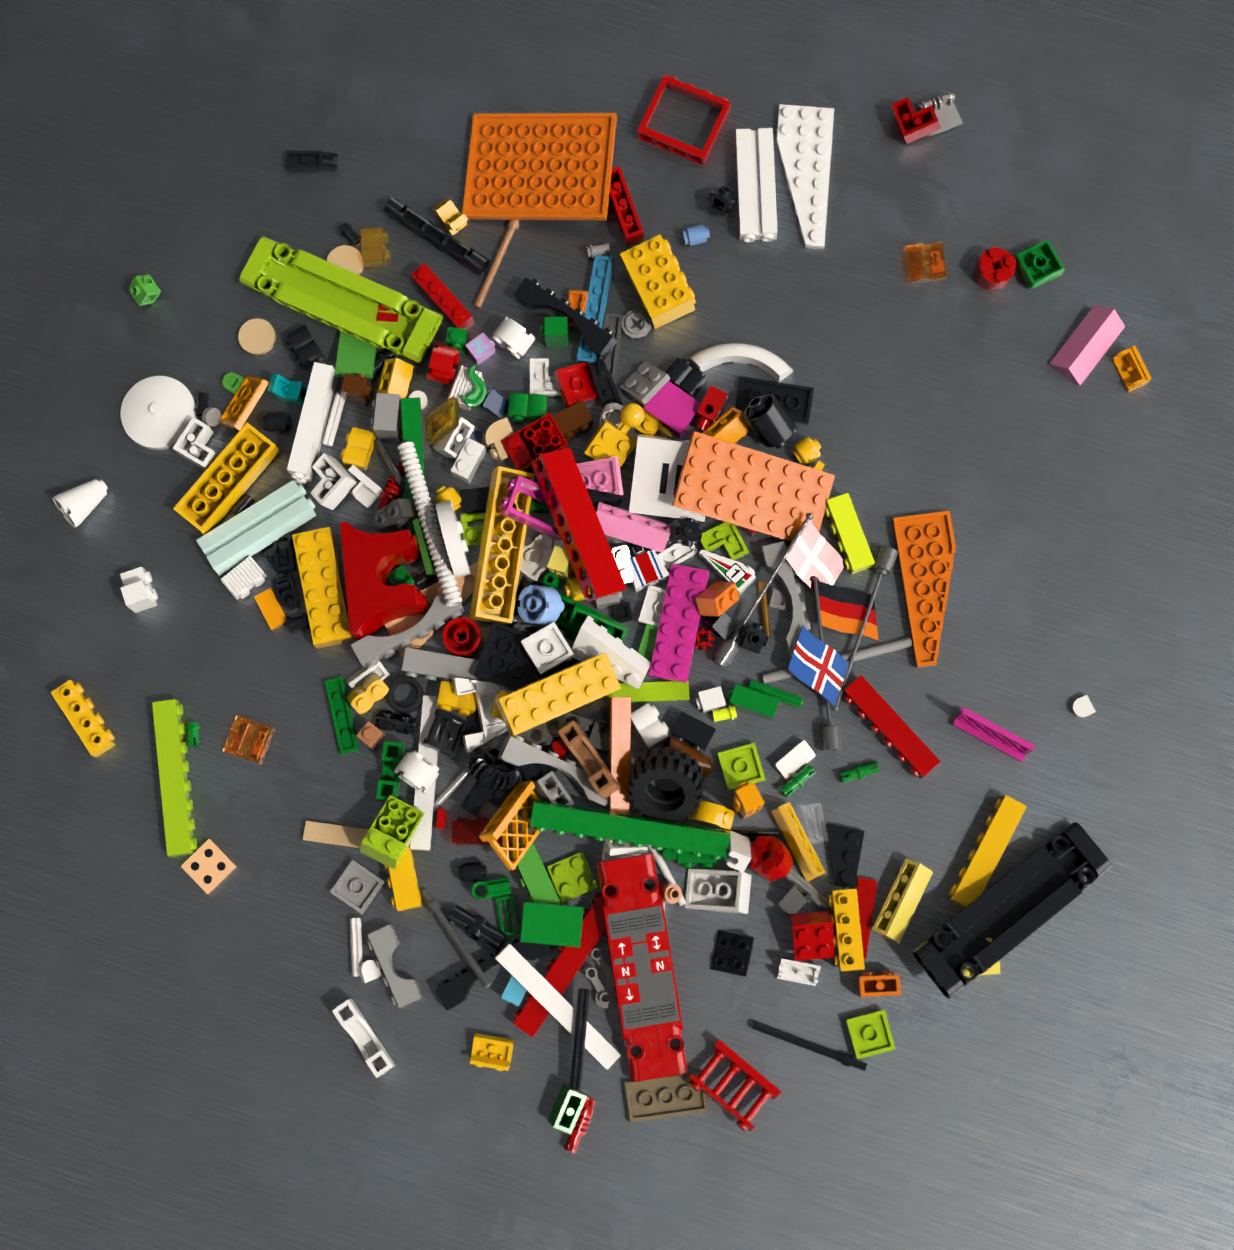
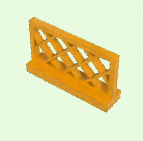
M532 781L517 783L479 835L483 842H489L509 871L515 869L541 832L534 830V827H532V833L528 835V824L531 821H528L527 810L533 811L534 801L540 800L533 791L536 786ZM528 796L531 798V807H527ZM519 809H522V820H518L517 812ZM509 823H512V834H508ZM518 823H522V834H518ZM500 836L503 839V847H500L497 843ZM508 836L513 837V848H508ZM518 837H523V846L521 848L518 845ZM509 851H513L512 862L509 859Z

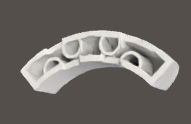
M744 343L715 345L696 353L688 359L696 371L700 370L702 372L725 362L749 363L760 367L761 370L768 373L777 382L782 381L793 372V369L774 353L761 347Z

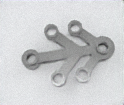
M595 948L592 950L591 956L597 961L606 978L605 986L603 987L598 979V972L595 968H588L586 976L588 979H591L597 990L596 1003L602 1008H609L614 1004L616 997L615 988L612 989L614 984L611 964L609 968L604 960L602 950ZM595 950L600 951L601 956L599 958L593 956ZM593 969L595 971L594 977L588 976L589 970ZM604 994H607L609 996L608 1002L602 1001V996Z

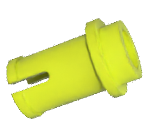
M729 705L728 708L712 710L715 722L731 718L734 720L737 717L735 706L731 707Z

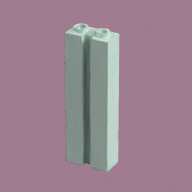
M292 480L196 540L219 576L240 564L248 556H253L275 540L277 541L278 538L317 516L313 510L316 506L310 498H305L304 495L307 492L302 484L297 485Z

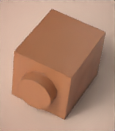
M369 721L356 735L373 750L386 737L381 730Z

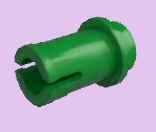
M547 573L544 576L543 582L546 586L556 589L560 588L561 581H559L555 573Z
M188 722L187 726H185V729H187V746H199V729H201V726H199L198 722Z

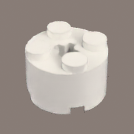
M505 316L492 334V339L496 341L495 343L503 349L507 347L506 349L510 351V354L517 359L524 356L536 338L531 333L530 335L526 334L527 332L524 327L511 318L508 319L507 316Z
M416 751L407 752L393 772L395 774L400 772L399 778L416 790L418 787L422 788L421 793L426 794L439 776V768L431 762L425 763L422 760L423 756Z

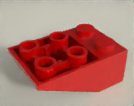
M551 413L501 440L517 470L528 473L534 471L531 462L538 458L540 454L562 450L569 445ZM542 462L538 463V467L543 465Z

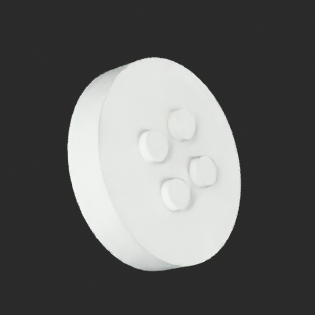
M447 500L436 503L442 535L455 578L469 575L471 572L466 554L469 550L466 540L462 539L463 527L461 522L457 521L452 502Z

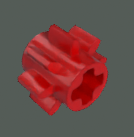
M702 627L701 631L697 632L695 649L700 647L705 652L706 647L713 648V645L710 643V641H715V637L710 636L712 630L707 632ZM706 636L707 643L704 641L700 643V637L704 638Z

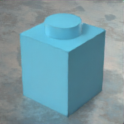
M511 976L501 998L520 1007L528 990L514 976Z

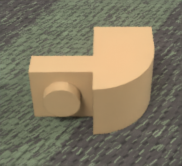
M507 417L491 424L482 437V445L485 448L491 447L490 454L494 460L496 459L497 464L508 458L501 440L513 434Z

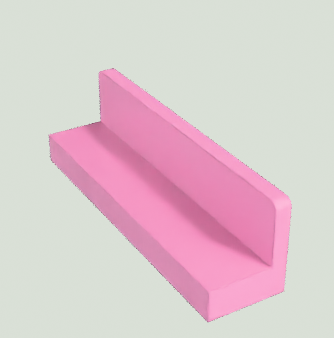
M601 502L598 503L596 514L605 535L661 553L664 552L670 536L671 525Z

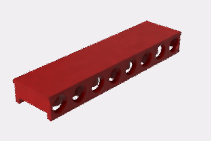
M571 448L540 454L531 464L586 603L606 596L616 595L626 590ZM539 462L543 464V472L538 467ZM546 479L550 482V489L546 487ZM553 497L557 499V507L553 505ZM560 514H562L564 517V525H562L560 522ZM567 532L571 535V543L567 540ZM574 550L578 552V561L574 558ZM581 568L586 572L585 579L581 575ZM589 586L593 590V597L588 593Z

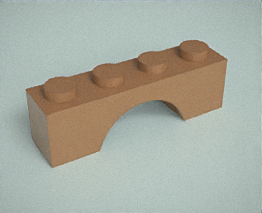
M573 720L558 731L567 747L584 768L588 780L599 796L606 799L620 789L615 778L578 723Z

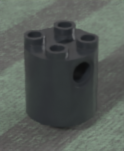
M773 394L755 397L744 411V420L766 447H776L777 449L783 447L786 443L785 441L797 431L795 422Z

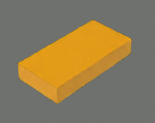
M272 588L254 596L271 630L287 623V617Z

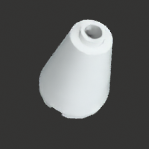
M94 479L59 493L52 500L58 510H61L64 514L63 517L75 528L85 520L107 495L106 490L108 488L102 480Z

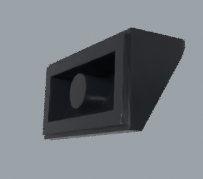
M490 487L460 490L462 513L486 511Z

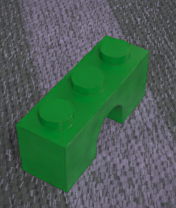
M384 741L381 759L383 762L381 779L378 780L376 794L378 801L386 802L390 795L399 799L402 780L399 778V775L401 773L395 774L393 771L405 756L406 745L404 743Z

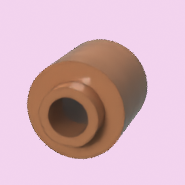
M665 882L659 884V893L664 903L675 904L681 899L682 891L678 885Z

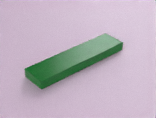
M340 676L324 680L340 755L360 751L350 703L347 699L348 694L344 677Z

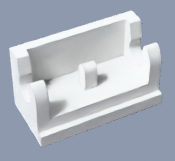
M730 831L729 855L736 858V862L733 863L727 860V865L739 870V873L743 874L751 859L750 839Z
M781 958L777 979L816 986L821 966Z

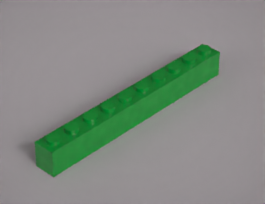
M540 800L534 801L530 826L534 827V830L537 831L551 829L556 834L570 832L575 837L584 838L585 835L593 836L594 840L604 841L607 838L612 839V842L624 844V841L632 842V845L637 847L651 845V848L656 850L669 848L674 853L688 851L694 856L707 854L710 855V858L721 860L722 857L727 858L730 831Z

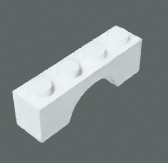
M348 999L332 1010L342 1027L350 1034L359 1047L365 1062L376 1078L396 1066L352 999Z

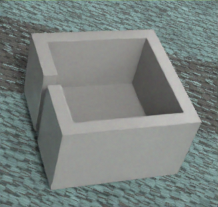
M377 393L376 399H373L372 404L375 415L371 417V428H373L377 439L401 441L399 429H402L400 394Z

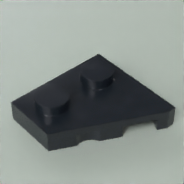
M286 533L278 538L277 541L275 540L272 544L261 550L278 574L296 570L291 533Z

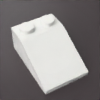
M688 869L685 908L748 914L752 875L745 872L742 874L739 871Z

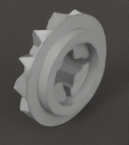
M631 310L622 319V329L625 335L630 336L631 339H640L651 330V319L642 310ZM632 320L636 323L641 321L639 329L637 327L632 328Z

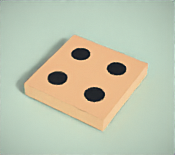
M208 839L181 865L206 894H210L237 867L211 839Z

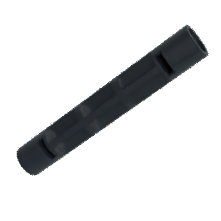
M394 196L386 202L383 209L386 214L401 224L407 225L419 233V236L427 238L439 246L442 251L448 252L477 274L482 275L485 272L490 259L473 248L467 247L455 239L452 234L446 233L434 225L432 221L426 220Z

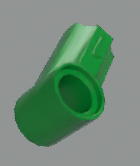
M505 877L475 883L472 887L473 897L477 900H484L511 894L509 878ZM478 886L486 888L484 896H477L475 894V889Z

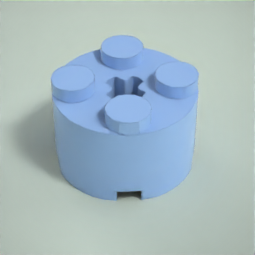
M530 585L525 587L519 595L520 607H518V613L522 620L527 623L550 625L558 619L560 613L564 610V603L561 601L560 594L553 587Z

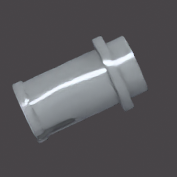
M589 244L586 247L587 257L594 259L595 255H610L609 244L594 246Z

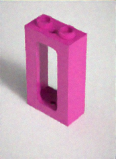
M520 475L511 479L507 485V495L500 504V507H502L500 514L562 541L557 528L512 507L517 492L548 505L540 485ZM553 497V505L557 507V499ZM563 515L560 518L562 525L565 523Z

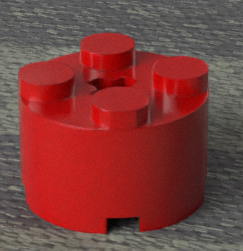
M991 247L986 250L974 268L978 285L989 291L1004 288L1014 275L1016 259L1002 248Z
M435 343L429 363L430 371L427 373V380L449 385V383L453 384L456 369L453 367L458 366L460 351L454 347Z
M460 617L452 619L445 625L442 632L443 643L448 652L453 656L471 658L482 646V633L478 625L470 618ZM464 634H465L466 640L460 641V639H459L458 637H459V636H462V637H463Z
M759 836L750 847L751 859L749 865L762 879L774 882L777 881L776 879L784 878L788 875L793 866V858L789 849L778 838Z

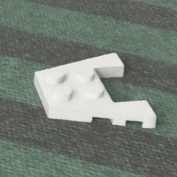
M453 678L455 695L473 692L476 695L482 731L463 735L465 752L470 753L494 737L508 731L504 721L491 717V711L497 690L512 692V690L490 682Z

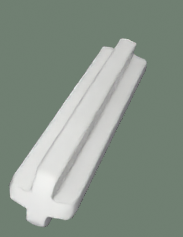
M339 392L335 394L322 441L323 445L328 447L333 446L345 403L342 393Z
M351 918L352 976L358 977L360 976L359 966L363 962L361 919Z

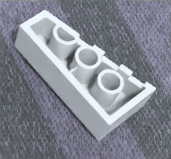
M588 615L572 647L573 658L584 661L597 654L606 652L616 678L639 689L650 668L651 662L634 649L627 648L618 637L614 638L607 632L605 627L602 625L598 626L593 622L594 619Z

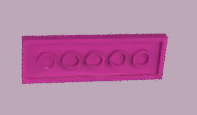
M676 564L671 565L649 671L650 677L687 683L701 618L696 597L707 588L709 570Z

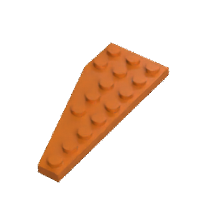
M950 510L892 519L916 668L935 666L937 664L956 550Z

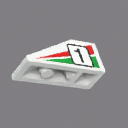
M705 550L699 552V557L723 581L736 583L739 596L756 579V573L749 565L745 566L743 563Z

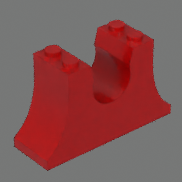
M348 522L340 523L350 634L357 640H360L367 635L372 636L380 627L395 619L425 614V607H428L427 597L415 585H387L388 574L395 566L404 563L409 564L420 559L421 551L416 536L409 530L385 534L367 533L354 528Z

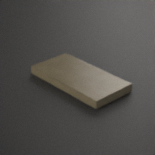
M701 1071L640 1082H624L629 1122L709 1112L707 1096L700 1090L698 1092L689 1085L690 1081L687 1080L691 1074L697 1077Z

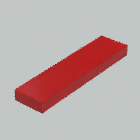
M858 877L856 889L863 957L866 959L878 880Z

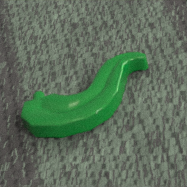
M476 365L470 366L467 370V376L474 386L473 391L466 396H460L464 399L463 403L468 407H477L484 401L487 395L485 383L474 371L477 367Z

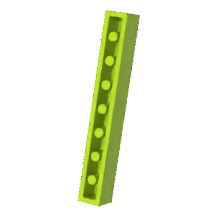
M176 699L152 702L167 856L193 855L195 849H197V840L193 838L195 821L194 818H191L193 801L189 799L191 782L187 779L189 763L185 760L187 744L183 740V734L186 732L185 724L181 720V715L184 714L183 705Z

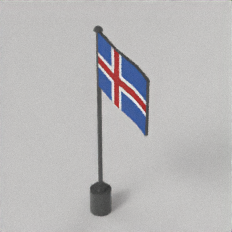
M880 546L873 566V569L876 570L875 573L878 574V578L849 663L833 648L814 637L804 625L801 627L788 670L799 681L824 697L832 705L833 711L839 710L838 705L881 578L892 573L898 551L891 547Z

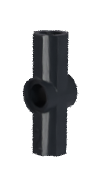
M457 905L451 910L447 919L456 927L464 930L465 934L472 940H481L496 950L501 948L507 937V934L491 926L483 916L478 914L474 916Z

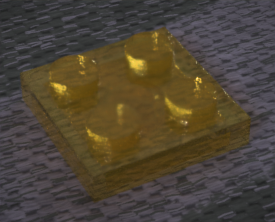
M452 396L427 415V442L431 445L441 441L448 433L456 430L459 426V400L456 397Z

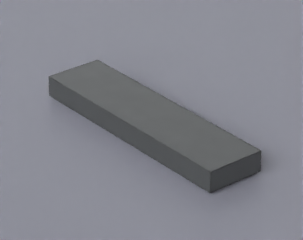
M605 313L603 330L605 327L615 333L614 338L617 340V343L604 359L615 383L623 315ZM598 361V377L604 375L600 361Z

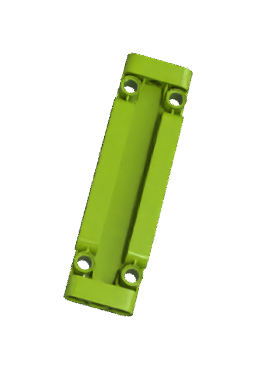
M264 236L258 241L239 279L241 284L263 293L268 298L272 297L273 300L283 306L375 347L389 349L395 355H402L418 363L422 361L443 318L442 314L419 305L417 301H409L406 296L308 252L300 249L297 251L293 250L285 243L280 244ZM288 252L285 257H282L284 253ZM271 284L268 289H265L266 285ZM379 303L390 311H380ZM413 309H418L415 314H410ZM378 311L398 314V322H377ZM395 342H401L399 346L393 347Z

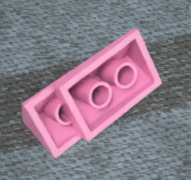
M1094 305L1049 365L1080 386L1125 327L1115 309Z

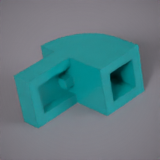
M272 374L267 391L275 395V399L303 406L308 385L301 381H289L279 374Z

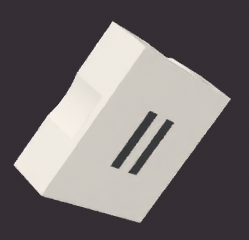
M638 435L629 507L630 513L679 519L691 518L695 519V521L705 522V516L672 506L690 440L676 441L666 437Z

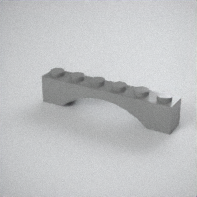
M784 541L762 546L761 548L765 568L773 573L789 547L785 546ZM785 559L775 577L785 588L791 604V626L785 640L789 659H791L802 625L807 630H811L809 620L804 617L803 612L806 611L804 601H800L799 598L801 589L799 583H795L794 575L796 573Z
M440 594L435 597L427 614L409 630L386 637L367 635L351 644V647L364 668H371L378 664V660L381 658L393 656L397 649L409 647L413 640L425 638L429 635V631L441 629L446 625L445 622L460 618L463 615L462 613L465 612L462 604L451 607L446 606L445 603L447 601L443 598L445 595Z
M518 735L506 737L497 758L514 766L540 763L555 767L574 781L584 799L606 807L609 796L604 799L597 794L588 780L584 768L575 767L577 763L568 759L565 761L558 759L559 755L551 751L545 753L541 751L542 747L537 744L531 743L528 745L523 742L524 738Z

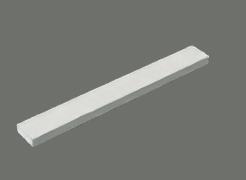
M423 696L418 753L423 756L422 760L425 763L431 762L437 766L438 751L425 747L422 743L424 738H427L435 717V709L440 707L435 706L437 696ZM441 723L434 739L436 742H439ZM436 780L426 794L421 793L422 788L418 787L417 790L415 789L414 807L425 814L411 840V850L430 851Z
M508 944L495 958L574 1036L576 1010ZM587 1022L585 1048L608 1070L621 1055Z

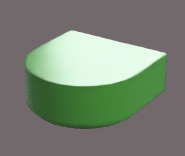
M227 373L222 379V385L225 390L235 395L244 378L236 373Z

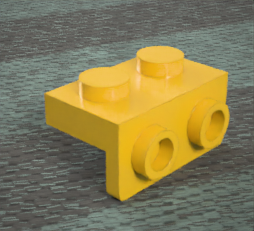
M475 1033L469 1063L477 1067H490L497 1071H508L512 1059L514 1040Z

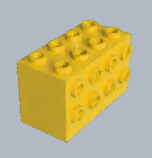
M661 234L620 254L627 274L651 319L654 329L694 311V304L696 303L695 295L691 287L687 288V279L683 271H680L679 263L670 250L671 247L668 240H663Z

